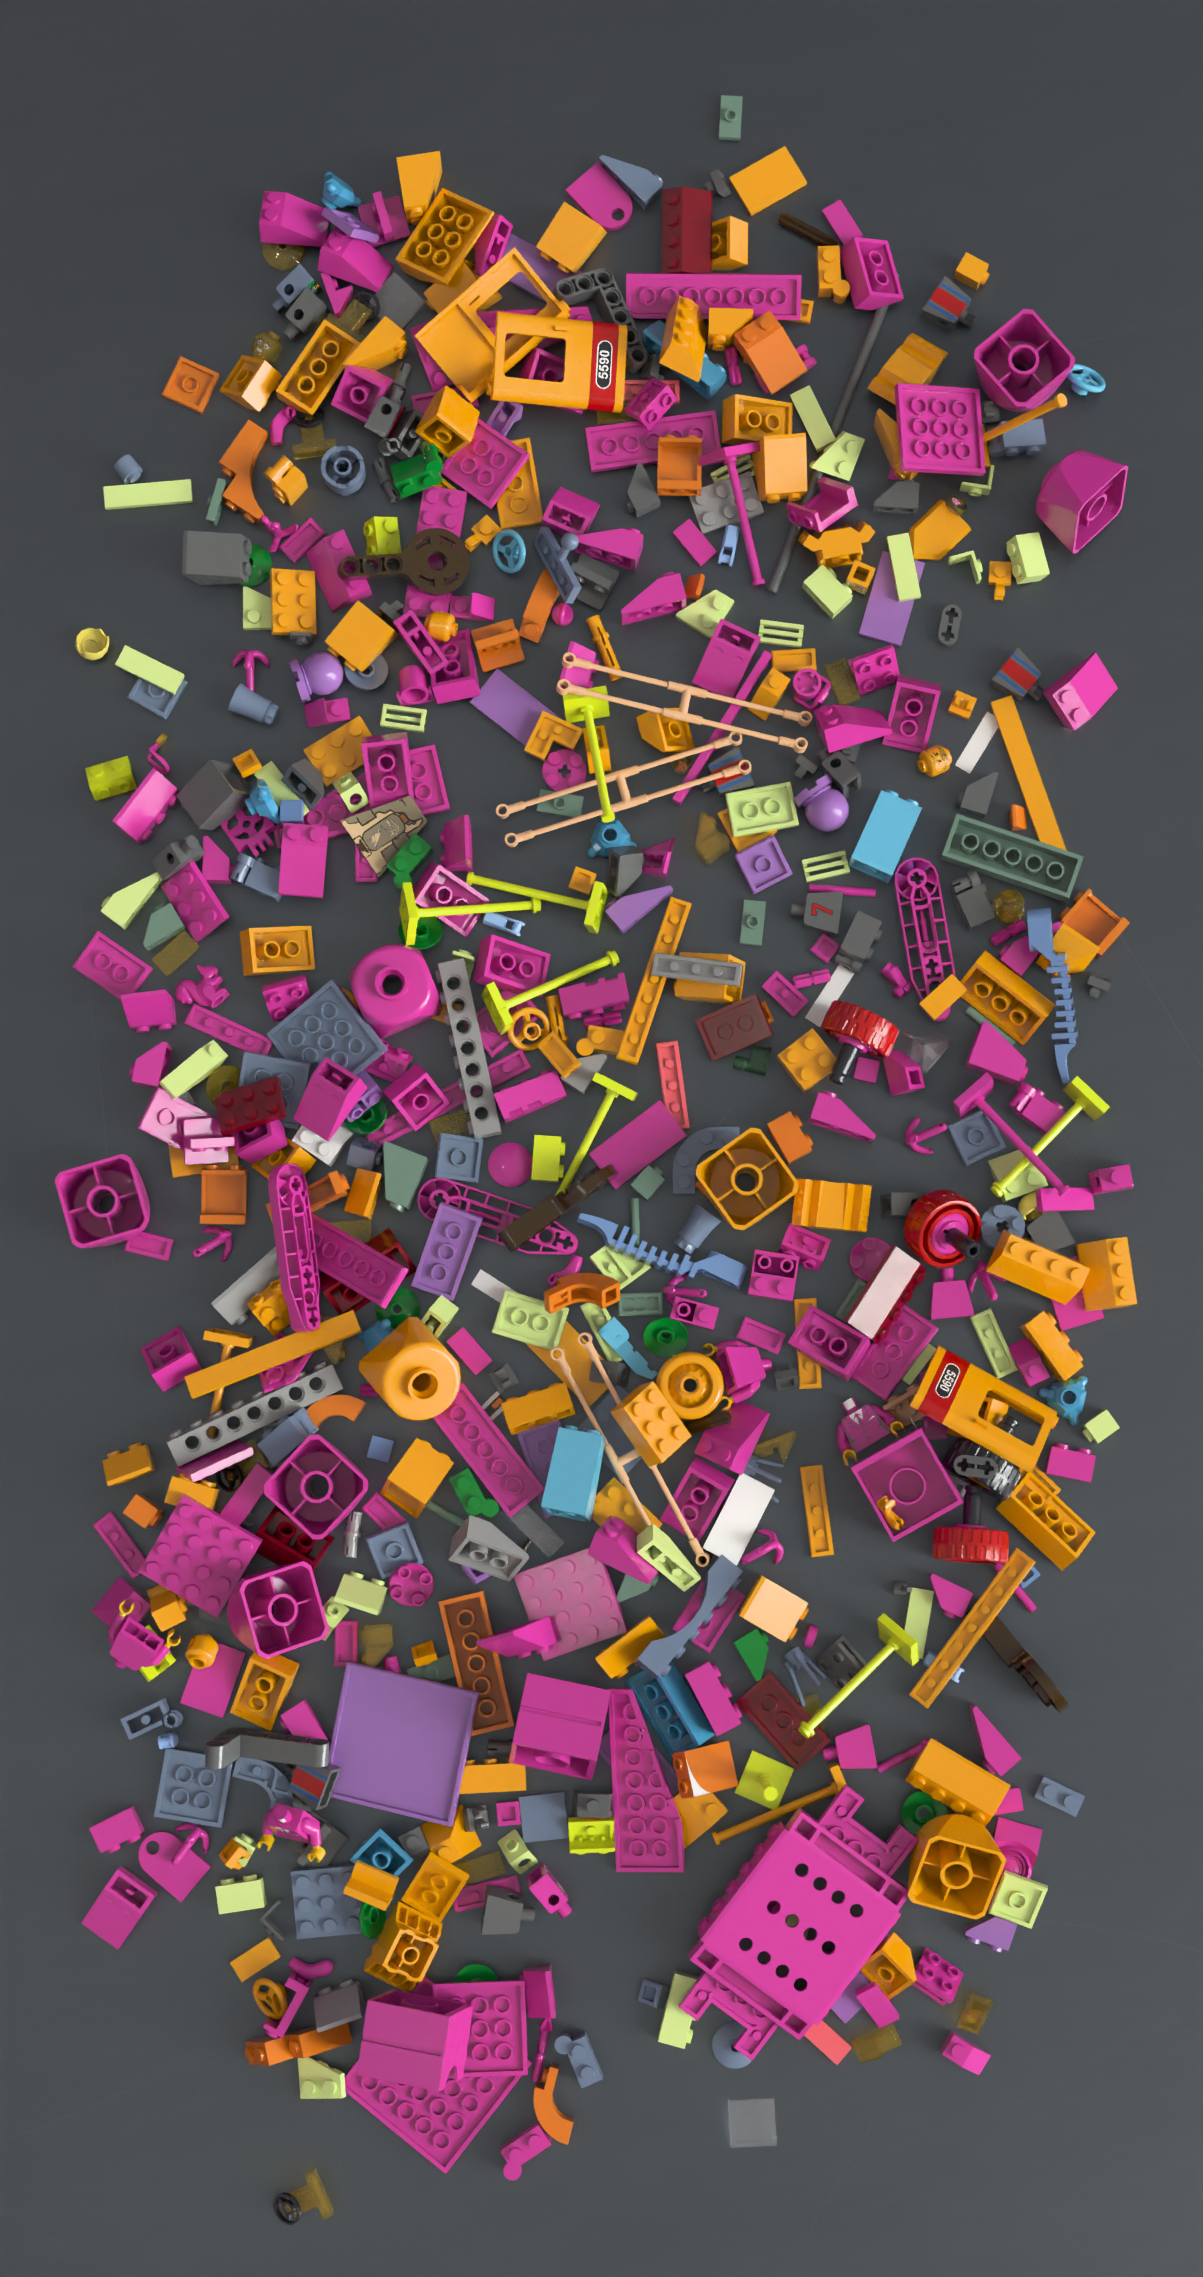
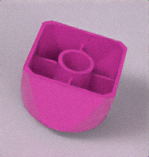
M1032 309L1021 310L976 347L974 351L976 370L983 391L994 404L1013 412L1029 411L1044 403L1061 385L1075 364V357ZM1014 366L1023 367L1027 371H1020L1016 369Z
M1079 449L1065 456L1045 475L1036 502V513L1072 553L1075 554L1080 551L1120 512L1123 505L1128 466Z
M391 944L377 948L363 956L351 968L347 977L364 1020L380 1039L420 1024L432 1017L439 1016L443 1009L441 998L420 949H415L405 944ZM393 979L401 980L402 988L398 993L388 994L384 991L383 988L388 981Z
M125 1154L59 1172L55 1179L72 1244L79 1248L108 1246L129 1240L141 1233L149 1222L150 1203L145 1185L132 1159ZM107 1195L114 1196V1207L108 1213H103L100 1209L101 1199Z
M309 1435L264 1484V1494L312 1539H323L349 1515L368 1490V1480L359 1468L339 1449L320 1435ZM316 1477H325L328 1481L329 1490L325 1496L318 1497L311 1491V1482Z
M304 1561L266 1568L247 1574L241 1578L229 1596L227 1616L233 1634L243 1645L265 1659L322 1640L328 1634L329 1627L311 1565Z

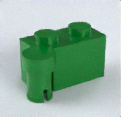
M429 444L430 450H428L426 445L423 450L424 454L421 453L390 466L394 484L402 498L443 482L441 476L443 463L441 457L438 456L436 445Z
M416 833L386 865L387 870L394 876L395 886L400 891L402 890V883H412L411 877L433 853L432 847Z
M470 1468L449 1478L468 1516L475 1517L483 1513L487 1517H493L498 1513V1503L493 1499L486 1500Z

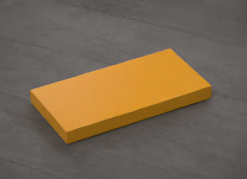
M530 437L511 440V442L527 452L530 457L496 502L500 528L502 530L542 524L543 513Z
M566 1321L558 1347L564 1349V1357L572 1370L571 1374L590 1407L608 1387L606 1383L589 1380L592 1360L585 1347L578 1343V1336L580 1334ZM583 1337L581 1338L582 1342L588 1343ZM526 1343L576 1395L557 1361L551 1358V1350ZM557 1350V1352H554L555 1357H561V1352L559 1350Z

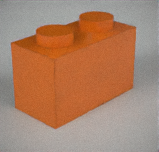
M791 1111L766 1125L788 1165L812 1151L811 1146L813 1145L807 1133L803 1134L800 1126H802L799 1117L797 1114L792 1115Z
M136 1494L123 1511L125 1515L143 1528L156 1527L164 1517L161 1514L164 1509L144 1494Z

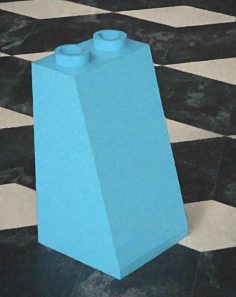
M881 790L848 864L849 867L886 883H889L922 809V807L918 806V802L912 799L903 800L898 797L899 795L896 792L886 790V792Z
M565 1425V1428H558L541 1507L548 1515L591 1523L605 1438L603 1435H600L601 1432L588 1429L587 1432L578 1431V1427Z

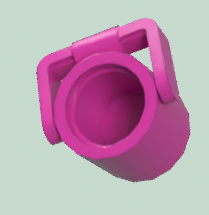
M410 665L400 670V691H396L401 706L416 705L435 700L432 686H428L425 668Z
M811 668L799 670L795 674L791 685V691L794 696L792 700L808 711L813 712L828 696L831 683ZM821 682H823V683L826 684V685H825V687H824L823 689H821V691H820ZM814 700L811 706L805 703Z

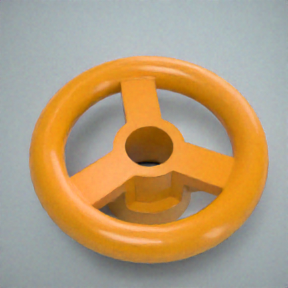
M526 1007L512 1015L513 1023L510 1030L507 1031L509 1040L516 1048L532 1051L538 1049L536 1045L550 1033V1022L543 1011L534 1007ZM529 1014L538 1016L543 1022L544 1029H541L538 1024L532 1022ZM522 1016L524 1025L522 1026V1031L515 1037L514 1025ZM533 1027L532 1032L527 1033V1029ZM539 1036H541V1038L533 1044L521 1043L525 1038L533 1041L538 1039Z
M259 1978L255 1981L253 1996L260 2010L272 2019H282L288 2009L285 1988L281 1984L274 1983L267 1978ZM261 1985L269 1987V1990L266 1992L259 1991ZM263 2001H266V2003L271 2006L272 2010H270Z

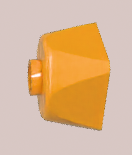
M750 1128L697 1165L696 1177L709 1201L730 1226L738 1230H745L757 1223L798 1191L799 1182L761 1129ZM742 1173L750 1174L755 1180L754 1188L749 1192L740 1190L735 1184L738 1175Z
M408 1317L359 1361L360 1373L398 1416L406 1419L426 1420L439 1415L451 1405L459 1391L461 1379L459 1362L418 1317Z
M947 1814L928 1821L916 1834L919 1841L911 1850L908 1881L909 1899L915 1904L975 1920L985 1916L1006 1862L1003 1853L986 1827L976 1819L960 1814Z

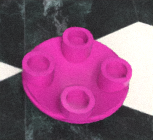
M517 1143L501 1144L492 1151L489 1157V1173L494 1181L502 1186L511 1188L519 1186L529 1178L532 1172L531 1155L526 1148Z
M867 1237L855 1244L850 1253L849 1261L854 1274L861 1280L869 1282L891 1247L879 1238Z
M418 1563L400 1565L392 1572L389 1579L391 1597L404 1606H422L429 1599L434 1589L432 1574L425 1566Z

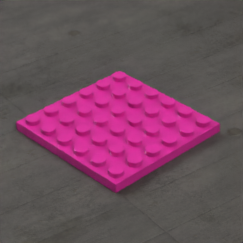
M425 1975L422 1982H419L411 1993L433 1997V1983L435 1982ZM358 2059L344 2078L345 2092L446 2174L522 2075L464 2077L459 2081L454 2080V2078H447L445 2088L438 2092L357 2075ZM528 2059V2068H529V2066L532 2064V2061H530V2060Z

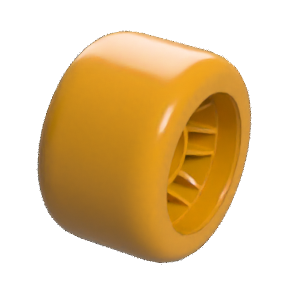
M689 1351L672 1356L662 1365L656 1378V1386L680 1419L694 1420L708 1415L717 1407L723 1395L724 1381L719 1367L712 1359L704 1354ZM692 1379L696 1382V1389L693 1392H687L684 1389L683 1384L685 1380Z

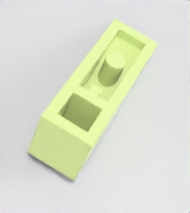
M158 872L114 893L112 897L108 896L101 905V912L122 929L126 930L163 880Z
M212 1040L174 1069L159 1084L173 1099H176L217 1071L228 1055Z
M653 1523L636 1536L637 1553L684 1592L701 1579V1576L669 1536Z

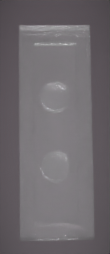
M528 1504L509 1518L548 1558L565 1543ZM502 1509L501 1511L509 1518L506 1512Z

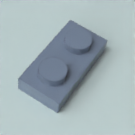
M1042 1776L1033 1796L1075 1817L1085 1798L1084 1795Z

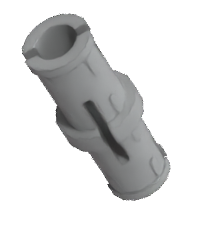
M351 1511L348 1515L346 1531L343 1532L345 1540L342 1556L357 1557L358 1539L361 1538V1533L359 1532L362 1512Z

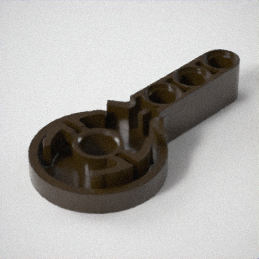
M430 528L415 535L402 553L346 557L338 565L337 574L339 578L345 581L402 577L410 586L412 585L426 595L443 596L453 592L464 582L469 572L470 559L466 546L457 535L445 529ZM437 555L442 559L443 567L441 570L435 571L429 567V556ZM388 561L396 564V571H392L387 567ZM365 563H372L375 567V572H369L365 567ZM344 564H349L353 567L352 574L344 571Z
M612 1164L602 1169L596 1166L583 1175L582 1180L579 1178L565 1189L566 1196L562 1191L555 1197L553 1194H550L499 1232L498 1236L511 1253L561 1216L601 1190L619 1174Z
M996 1616L984 1632L983 1637L1008 1668L1013 1666L1018 1674L1022 1673L1021 1676L1030 1688L1036 1691V1695L1047 1708L1052 1705L1059 1713L1069 1707V1704L1039 1664L1016 1640L1000 1618Z

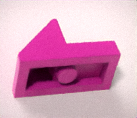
M321 273L322 282L336 321L341 320L353 297V286L339 290L335 277L331 278L329 274Z
M472 593V596H451L450 614L456 620L494 621V598L478 593Z
M320 698L304 705L308 728L351 721L347 698L329 701Z

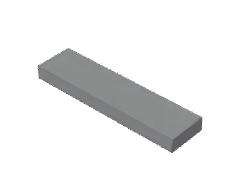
M654 953L651 975L739 987L743 965L740 963Z

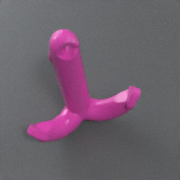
M261 516V522L273 535L272 544L269 548L270 552H276L281 538L287 537L298 530L297 524L281 530L278 522L271 523L267 516Z
M243 649L233 658L232 666L235 667L245 657L246 687L254 691V658H258L267 668L270 667L269 660L259 650L250 651Z
M917 1117L909 1124L906 1130L905 1144L909 1145L917 1153L932 1154V1149L922 1147L917 1142L945 1131L947 1125L940 1123L913 1134L921 1120Z
M217 1226L203 1228V1233L218 1234V1236L194 1249L192 1252L193 1256L198 1258L225 1242V1248L221 1256V1261L224 1262L232 1251V1232Z
M978 1261L977 1269L972 1272L968 1280V1293L973 1292L976 1280L980 1277L990 1300L995 1301L998 1295L989 1275L996 1278L999 1282H1005V1279L985 1271L986 1263Z
M688 1274L682 1275L680 1279L673 1277L667 1286L663 1287V1293L666 1294V1299L672 1307L675 1300L674 1296L704 1298L707 1295V1291L700 1288L675 1287L679 1282L686 1279Z
M762 1528L756 1530V1533L768 1537L770 1541L743 1555L740 1558L741 1563H749L775 1549L774 1564H778L783 1557L784 1550L782 1544L778 1542L777 1535L769 1529Z
M189 1822L174 1829L175 1832L191 1830L192 1832L172 1857L171 1864L178 1865L199 1837L202 1840L203 1854H206L209 1848L207 1832L197 1824Z

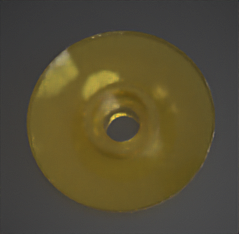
M263 242L262 253L265 261L277 270L293 269L302 262L305 256L306 248L303 245L287 244L285 249L279 248L280 244Z
M224 1065L214 1070L209 1076L206 1083V1093L209 1100L215 1106V1094L238 1088L241 1074L239 1067ZM224 1082H228L226 1088H222Z

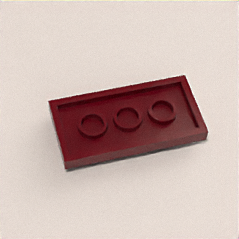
M771 1671L736 1701L796 1771L831 1741L819 1725L813 1729L815 1734L812 1737L805 1738L799 1732L800 1723L802 1721L807 1723L812 1717Z

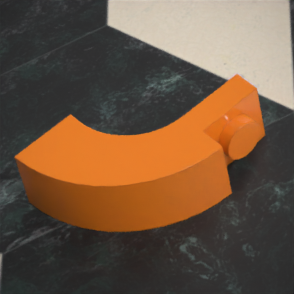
M546 567L531 594L518 632L519 636L539 643L551 609L560 595Z
M575 1273L556 1279L557 1286L544 1292L545 1311L549 1314L578 1302L593 1303L604 1309L620 1301V1282L602 1274Z
M332 1395L318 1400L306 1411L309 1413L308 1417L318 1428L325 1419L335 1415L345 1416L355 1421L367 1402L349 1395Z
M550 2063L549 2069L544 2068L541 2082L545 2083V2085L535 2083L534 2109L542 2128L555 2140L568 2145L574 2118L561 2113L554 2104L552 2094L559 2065Z

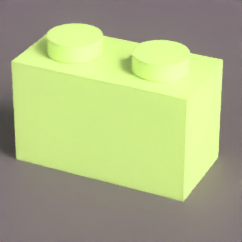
M1039 532L1015 535L1006 542L1007 554L1010 556L1012 573L1016 578L1017 584L1041 581L1050 574Z
M822 564L803 582L802 588L833 619L852 601L853 595L849 586L845 583L841 584L836 579V573L830 567L826 568Z
M257 1874L243 1876V1880L234 1881V1878L220 1880L221 1884L215 1886L219 1914L264 1908L267 1905L263 1877L257 1878Z

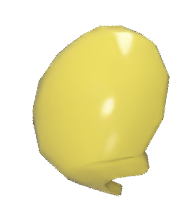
M87 628L81 630L76 636V650L85 659L93 661L101 659L108 651L109 636H106L102 629Z
M1035 1191L1024 1195L1018 1204V1212L1026 1222H1030L1044 1213L1038 1212Z

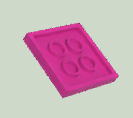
M478 418L472 441L452 457L447 458L443 464L441 474L492 509L530 455Z

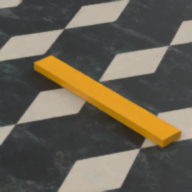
M1010 695L992 701L990 705L1038 841L1066 850L1013 697Z
M670 897L616 1059L634 1065L638 1064L667 979L651 975L654 953L675 955L692 903Z
M352 1310L321 1322L319 1328L314 1331L296 1332L184 1378L192 1399H195L359 1334L362 1331Z
M1016 1548L1007 1563L1003 1565L909 1694L911 1697L929 1709L1036 1561L1020 1549Z

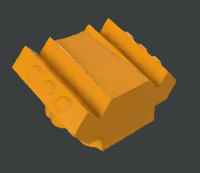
M911 333L882 367L867 389L896 405L894 386L897 383L929 385L948 353Z
M858 520L853 528L844 522L842 526L826 528L821 532L815 531L813 535L803 530L798 537V541L815 552L818 567L823 564L826 568H836L853 565L855 560L861 561V556L863 555L861 543L868 542L876 531L867 523Z
M796 1179L799 1185L798 1191L794 1196L791 1225L845 1232H867L872 1186Z
M398 1901L392 1906L391 1915L385 1920L383 1930L372 1946L371 1956L365 1960L364 1972L402 1991H412L418 1981L422 1982L439 1947L437 1941L441 1935L442 1923Z

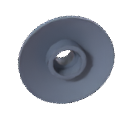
M380 654L364 670L369 673L368 675L363 674L357 668L353 671L347 665H344V673L347 680L355 687L370 690L381 686L385 682L388 675V665Z
M737 2021L728 2022L719 2027L712 2040V2050L716 2059L722 2065L733 2069L745 2067L751 2062L749 2058L738 2050L731 2049L732 2043L738 2039L745 2029Z

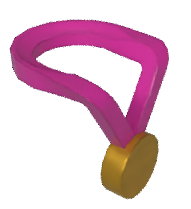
M164 733L149 748L147 762L159 773L167 774L170 770L169 765L161 756L155 753L167 739ZM151 757L157 758L165 768L159 766Z

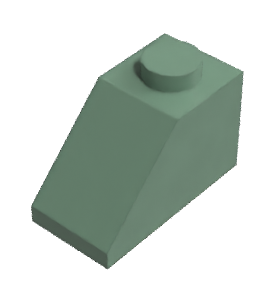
M163 903L154 909L155 912L150 916L143 942L144 947L148 951L186 930L185 925L171 903Z
M625 1574L616 1597L618 1603L648 1591L650 1586L655 1587L660 1575L657 1574L649 1584H645Z

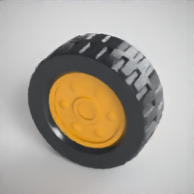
M1005 1414L997 1427L1013 1436L1016 1427L1019 1426V1421ZM964 1437L956 1438L943 1460L944 1466L970 1485L982 1486V1492L1001 1501L1008 1500L1021 1478L1020 1472L1004 1458ZM960 1455L988 1457L997 1463L998 1471L992 1478L963 1476L955 1471L954 1461ZM966 1458L962 1462H958V1467L962 1468V1472H966V1468L974 1469L975 1464L967 1463ZM986 1461L985 1465H977V1469L984 1470L985 1475H989V1471L994 1470V1467L990 1466L989 1461Z

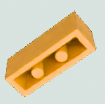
M565 1382L554 1383L546 1389L540 1391L533 1390L525 1396L519 1398L512 1397L501 1403L511 1435L576 1414Z
M497 1758L484 1759V1763H475L474 1759H468L465 1763L459 1794L524 1791L527 1789L526 1766L509 1763L510 1758H507V1762H498Z

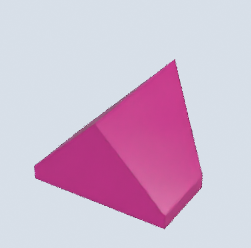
M675 837L640 850L644 856L642 874L666 879Z

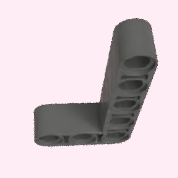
M599 268L559 280L552 291V294L559 302L563 299L569 306L594 299L605 323L627 325V339L630 342L627 341L625 369L630 373L639 372L648 359V353L611 271Z
M229 1728L205 1743V1767L221 1769L239 1757L310 1767H326L329 1765V1741L251 1729Z

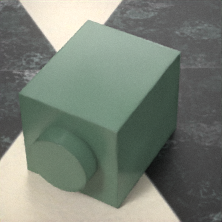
M648 1165L630 1187L648 1201L665 1182L663 1178L664 1173L655 1165L653 1168Z

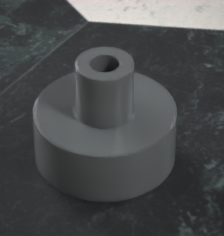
M294 1795V1808L312 1812V1808Z

